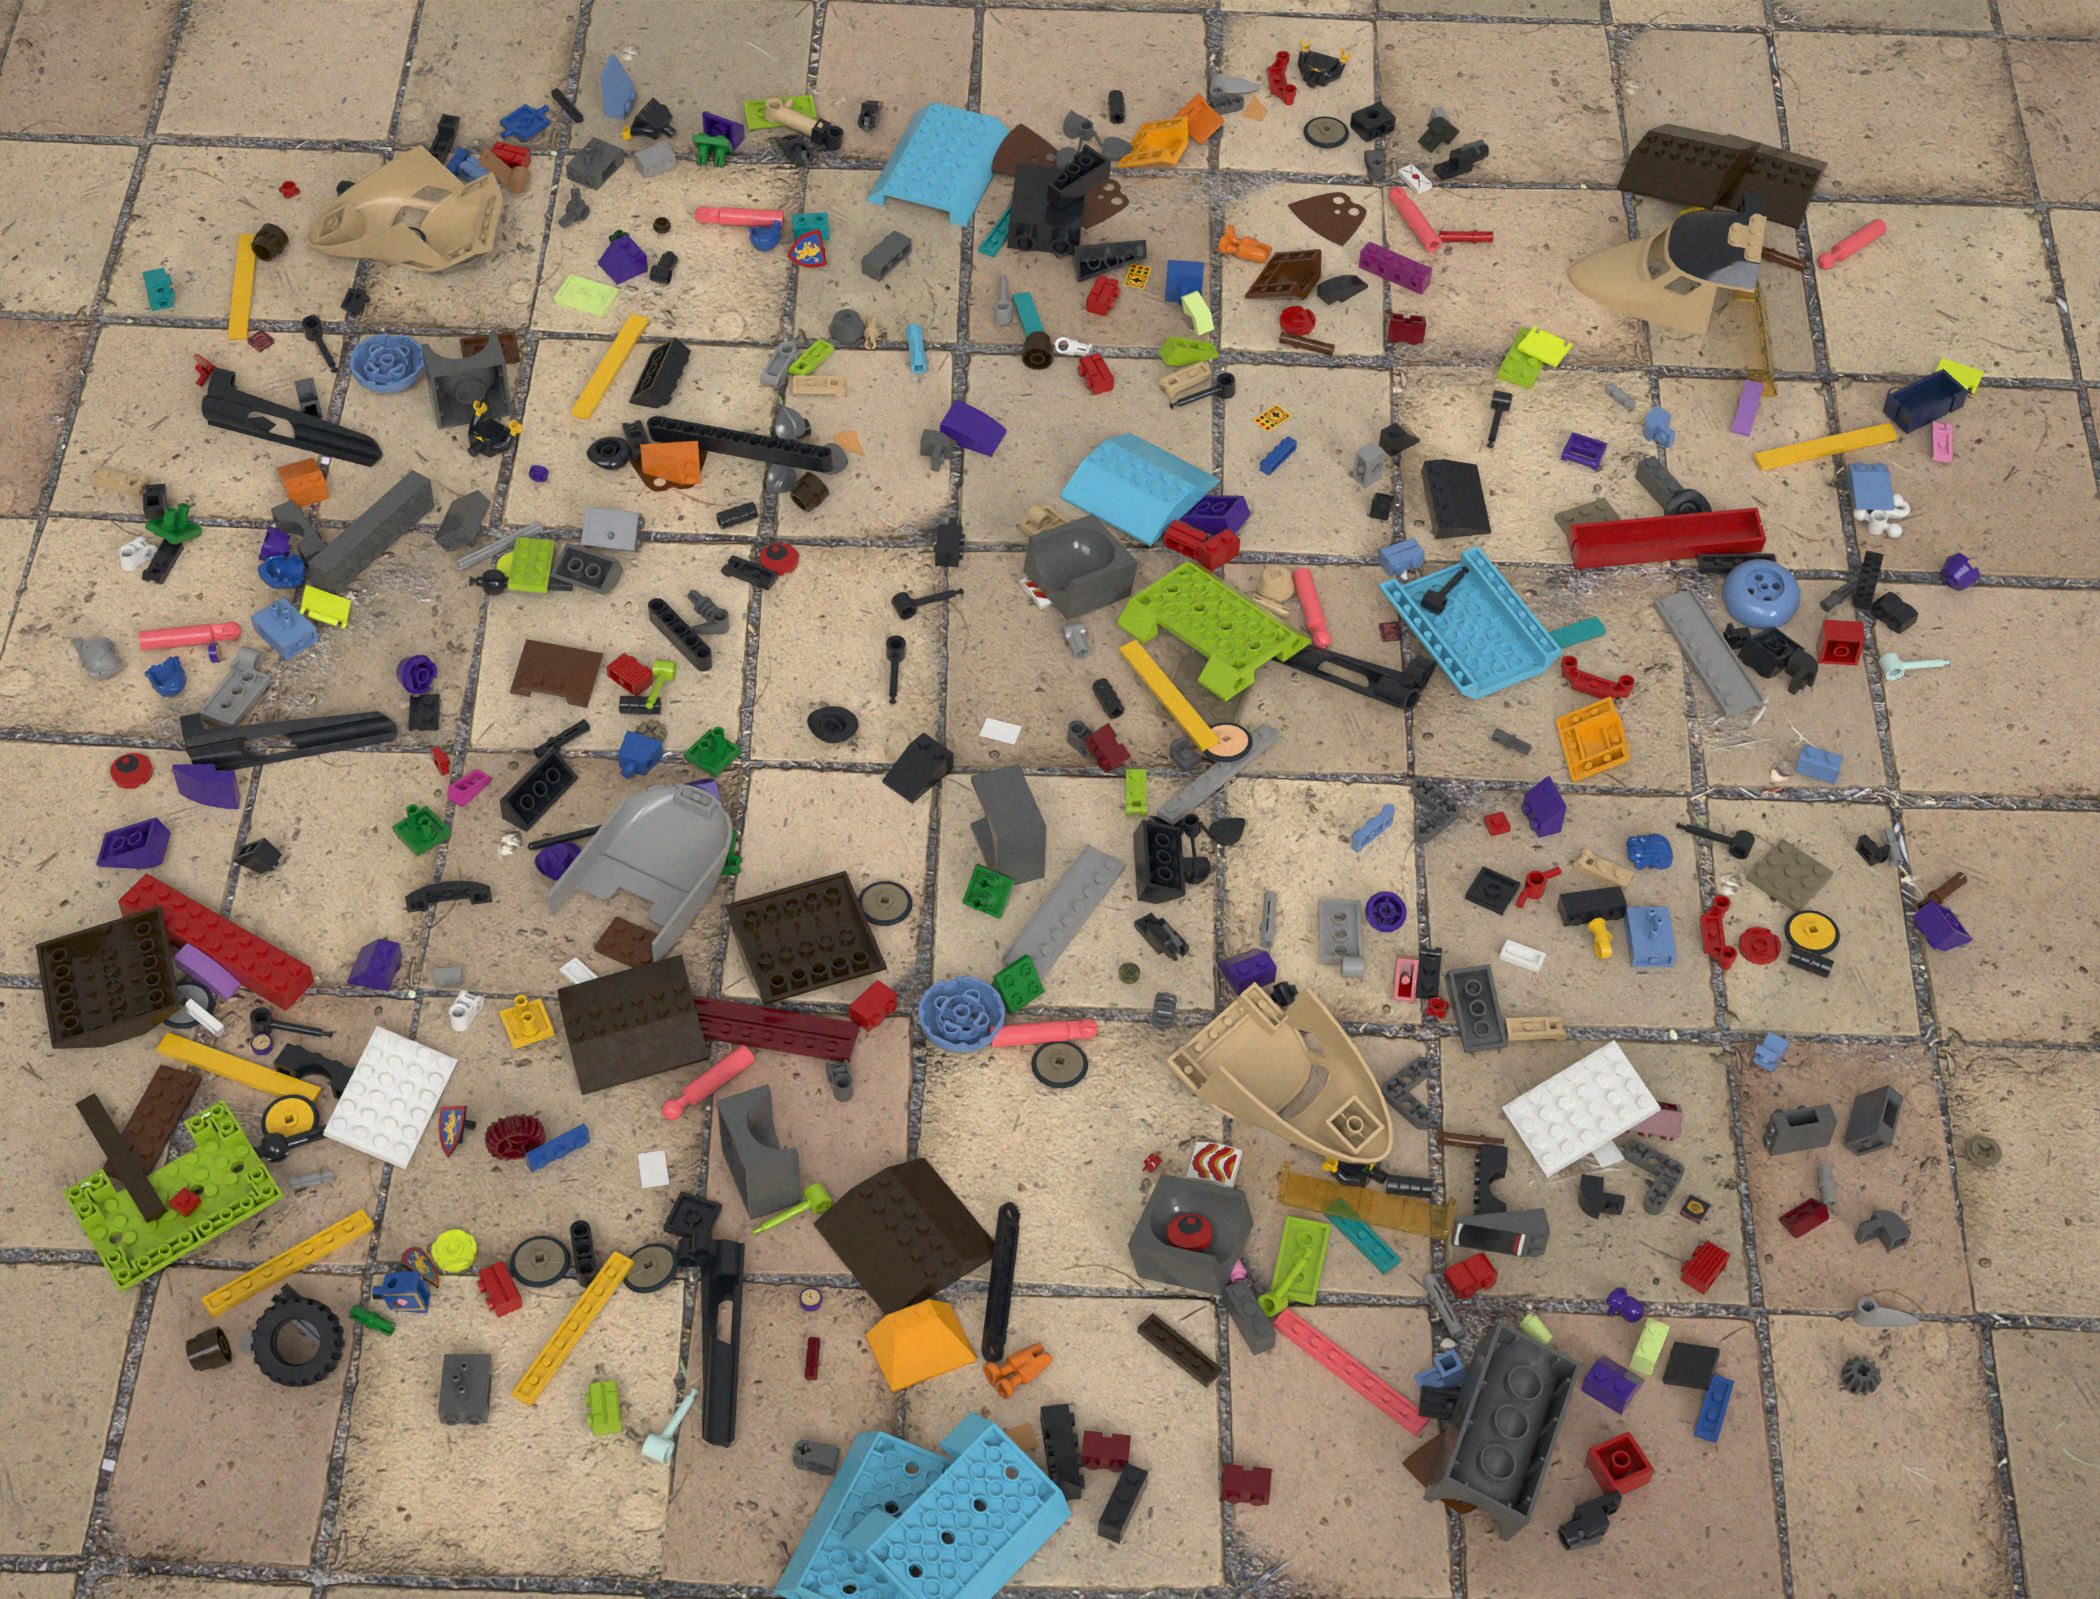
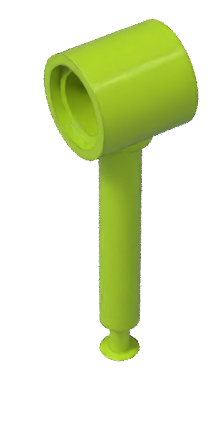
M655 659L653 679H656L647 700L648 703L645 705L646 708H653V704H655L665 680H675L677 663L675 661Z
M814 1183L804 1190L803 1197L805 1201L761 1223V1226L755 1230L752 1228L751 1232L756 1236L760 1231L763 1230L765 1232L809 1208L814 1214H822L831 1208L833 1201L821 1183Z
M1306 1247L1305 1254L1300 1255L1277 1289L1259 1297L1258 1303L1266 1317L1276 1315L1287 1308L1288 1298L1285 1293L1309 1260L1308 1256L1310 1253H1314L1311 1247Z

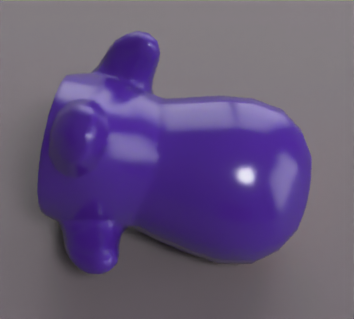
M1618 1287L1614 1289L1606 1299V1303L1610 1306L1608 1310L1610 1316L1618 1310L1626 1321L1635 1323L1644 1315L1643 1304L1634 1297L1627 1296L1625 1288Z

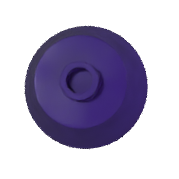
M268 526L259 560L265 561L268 557L275 555L289 556L292 545H289L291 536L279 527Z
M1957 553L1947 557L1940 575L1947 586L1956 591H1962L1976 584V580L1980 577V572L1977 567L1973 569L1967 562L1969 558L1961 553Z
M425 655L409 656L402 659L398 664L396 677L408 692L422 694L431 689L429 686L433 678H437V667Z
M1382 891L1370 897L1365 907V915L1368 923L1374 929L1388 933L1396 931L1404 924L1407 910L1405 903L1397 894Z

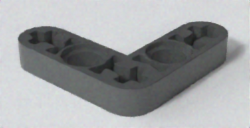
M1241 95L1205 100L1219 115L1238 112L1244 108V98ZM1223 125L1209 138L1213 140L1221 139L1224 131Z
M1419 777L1412 781L1411 793L1413 796L1433 810L1431 814L1415 826L1413 834L1417 842L1427 843L1458 819L1460 805L1427 779ZM1435 796L1440 798L1441 801L1433 802L1430 798ZM1439 819L1442 824L1435 825L1432 823V820Z
M1426 1057L1414 1059L1383 1084L1381 1091L1385 1101L1419 1130L1429 1129L1433 1119L1431 1111L1410 1093L1413 1088L1431 1074L1432 1062ZM1409 1076L1413 1081L1404 1083L1401 1078ZM1410 1102L1413 1107L1406 1109L1402 1107L1401 1103Z
M1629 1141L1624 1149V1158L1628 1162L1658 1177L1646 1195L1643 1205L1644 1210L1648 1214L1658 1215L1664 1210L1680 1184L1685 1171L1684 1167L1678 1161L1641 1142ZM1633 1150H1637L1635 1154L1631 1153ZM1654 1158L1657 1159L1660 1164L1657 1166H1653L1648 1162V1160ZM1673 1170H1676L1677 1173H1675L1674 1175L1670 1173ZM1661 1184H1665L1670 1188V1190L1667 1192H1663L1658 1188V1186ZM1657 1196L1659 1198L1658 1204L1652 1206L1651 1203L1655 1201Z

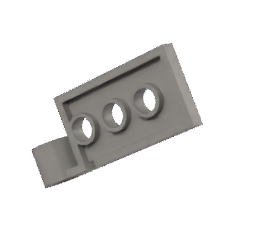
M242 646L238 650L236 657L230 663V672L199 709L198 713H200L201 718L224 727L237 726L272 682L271 676L258 672L264 661V654L247 646ZM248 677H252V678H253V679L250 680V681H244V679H246V678H248ZM242 691V693L239 694V695H234V694H233V693ZM231 705L228 709L222 708L223 706Z
M1319 899L1320 963L1341 964L1342 977L1363 978L1364 953L1360 900ZM1339 916L1343 917L1345 920L1340 922L1335 920L1334 918ZM1341 933L1344 934L1346 937L1341 939L1337 938L1335 935ZM1342 950L1346 955H1338L1336 951Z

